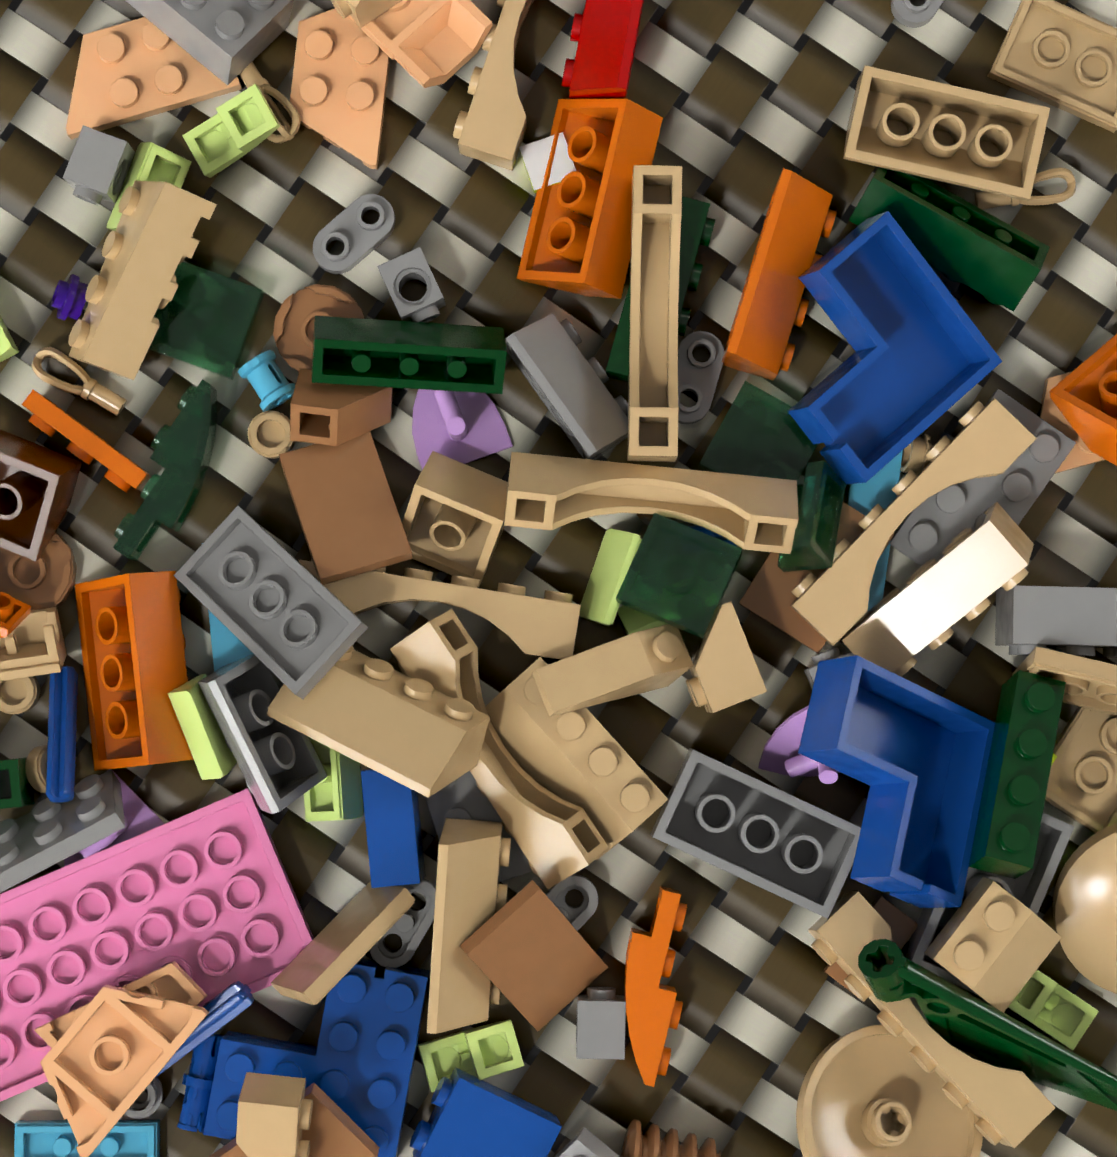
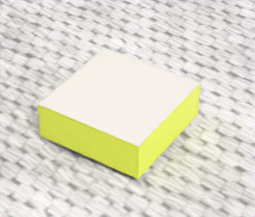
M563 132L559 133L548 186L560 183L568 173L576 171L574 162L568 155V145ZM554 135L519 147L534 193H537V190L542 188Z

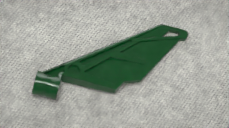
M879 939L873 940L863 947L858 956V967L877 999L888 1003L915 997L932 1029L951 1046L970 1052L984 1063L992 1066L1022 1071L1032 1082L1117 1111V1076L904 957L895 942Z

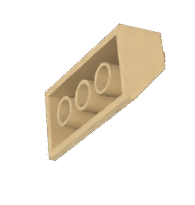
M865 65L857 81L847 125L843 159L1029 201L1050 108Z
M353 646L347 650L304 699L295 695L283 684L267 711V716L427 798L477 766L490 716L476 710L470 702L460 698L449 697L435 690L428 681L410 678L393 669L389 662L370 658L354 650Z
M540 656L489 702L485 708L503 745L519 766L541 786L561 799L585 810L609 847L608 850L595 859L598 860L639 827L668 798L587 708L549 717L532 674L536 669L548 665Z
M446 818L438 845L427 1033L438 1034L488 1021L490 1005H499L501 991L468 957L460 945L507 903L508 884H499L500 866L509 867L511 838L502 837L503 822Z

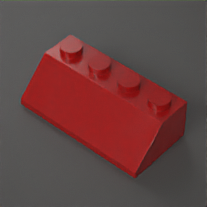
M586 0L584 14H574L570 41L578 42L575 60L566 58L562 86L570 88L569 99H626L644 0Z

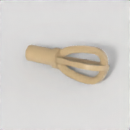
M252 61L239 76L247 88L254 84L258 85L270 109L274 112V116L278 118L277 121L280 127L277 130L281 135L272 133L267 139L273 143L290 141L295 137L300 128L299 113L280 91L270 86L267 79L261 76ZM269 95L278 100L292 118L291 126Z
M1053 168L1036 173L1034 184L1052 178H1063L1067 182V188L1062 193L1031 196L1029 201L980 191L974 193L975 203L982 210L1010 204L1011 206H1017L1019 203L1023 205L1060 203L1074 195L1076 191L1075 178L1069 169Z
M42 348L33 359L32 370L41 380L65 392L81 395L83 399L95 402L116 416L120 414L127 402L123 397L90 378L81 366L55 348ZM48 357L57 359L80 377L84 383L83 386L67 383L46 373L42 369V361Z

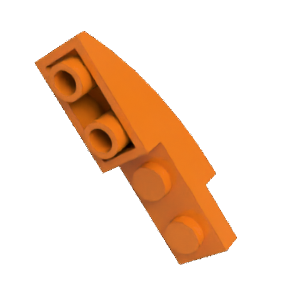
M662 886L660 887L650 932L631 928L624 974V996L626 1000V1019L629 1037L645 1085L652 1087L655 1085L657 1075H666L671 1048L665 1047L664 1044L668 1028L677 1029L683 1006L682 1001L675 1000L677 995L675 987L660 984L661 977L670 978L676 951L668 949L672 931L681 932L687 904L680 903L681 893L678 890Z

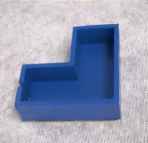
M889 211L864 220L798 277L855 350V353L789 409L788 413L813 444L824 443L826 445L819 452L845 485L869 481L1002 362Z
M858 655L819 661L798 753L870 785L851 879L881 892H890L889 895L919 908L961 907L995 722Z
M361 958L326 996L318 1046L228 1031L220 1040L203 1135L230 1140L236 1138L238 1100L246 1072L306 1078L305 1089L313 1083L322 1089L380 1147L378 1157H397L431 970L408 966L397 968L387 966L384 978L376 977L379 964L375 960Z

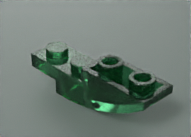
M203 379L198 387L191 385L184 392L177 405V409L181 412L171 426L165 424L158 431L151 443V448L155 451L150 459L164 467L165 470L161 476L154 474L148 480L140 494L144 502L135 515L128 513L123 518L114 533L118 541L113 548L129 559L138 560L161 524L179 532L202 488L211 461L218 415L217 390Z

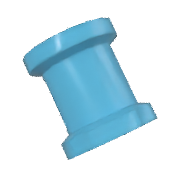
M271 350L257 355L238 370L241 378L248 379L261 399L259 406L263 412L270 411L289 400L293 396L296 385L287 381L275 362L277 356Z

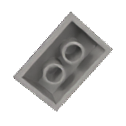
M551 313L505 338L508 354L583 459L597 460L628 438L627 401L622 395L614 399L604 385L609 380L608 375L594 357L588 361L585 359L577 347L582 340L567 319L559 322L555 315Z
M254 654L223 666L198 681L225 737L226 744L233 753L246 779L247 787L254 795L260 810L270 814L280 812L327 777L309 737L267 716L268 707L283 684Z

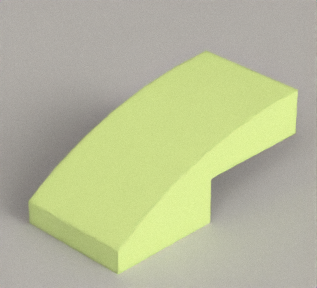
M252 85L215 108L218 112L216 115L182 135L204 176L211 178L262 143L280 127L258 85Z
M1039 970L1035 971L1008 1006V1008L1071 1050L1075 1049L1099 1012Z
M511 1019L457 1032L417 1045L431 1092L435 1091L442 1077L450 1078L455 1067L477 1077L478 1080H482L524 1066Z

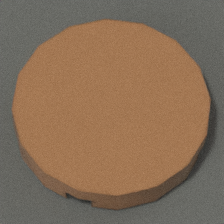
M314 284L304 287L305 289L299 290L295 294L293 293L283 301L275 316L273 336L279 354L292 369L299 372L300 368L312 370L315 316L365 319L362 309L350 294L335 286Z
M54 532L43 554L37 561L0 547V592L7 593L13 598L30 605L31 610L51 607L58 608L66 601L75 586L77 566L72 549L61 535Z

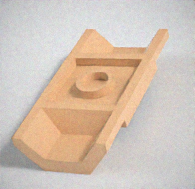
M402 0L361 29L392 60L395 59L420 85L427 88L444 84L474 57L481 48L493 24L470 0ZM349 15L348 17L357 25L351 15Z

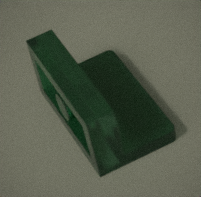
M825 461L807 463L804 484H797L799 520L795 529L791 554L779 553L777 565L783 572L832 568L846 483Z

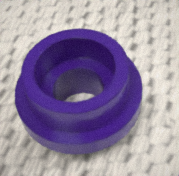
M71 274L67 282L59 280L52 297L51 306L58 309L57 318L63 321L67 317L78 320L86 302L85 294L88 284L80 282V277Z

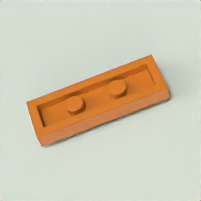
M32 390L22 403L25 408L33 413L28 420L50 437L56 431L61 433L71 441L66 449L86 464L90 465L95 458L108 468L104 477L127 493L132 486L144 493L154 480L152 475L37 391Z

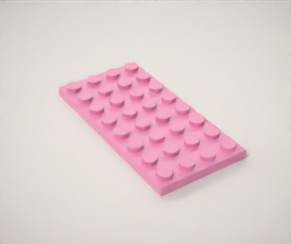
M248 788L0 894V1102L48 1082L40 1062L52 1048L34 1030L91 1002L105 985L120 988L175 961L208 995L198 1005L203 1007L236 981L247 984L251 989V994L271 986V982L314 939L255 797Z

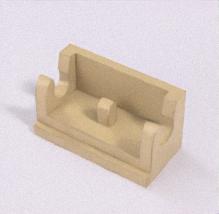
M57 607L31 610L30 614L7 637L0 638V681L61 672L67 651Z

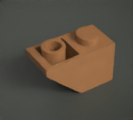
M300 368L290 404V440L339 446L390 423L392 418L393 387L312 383V370Z

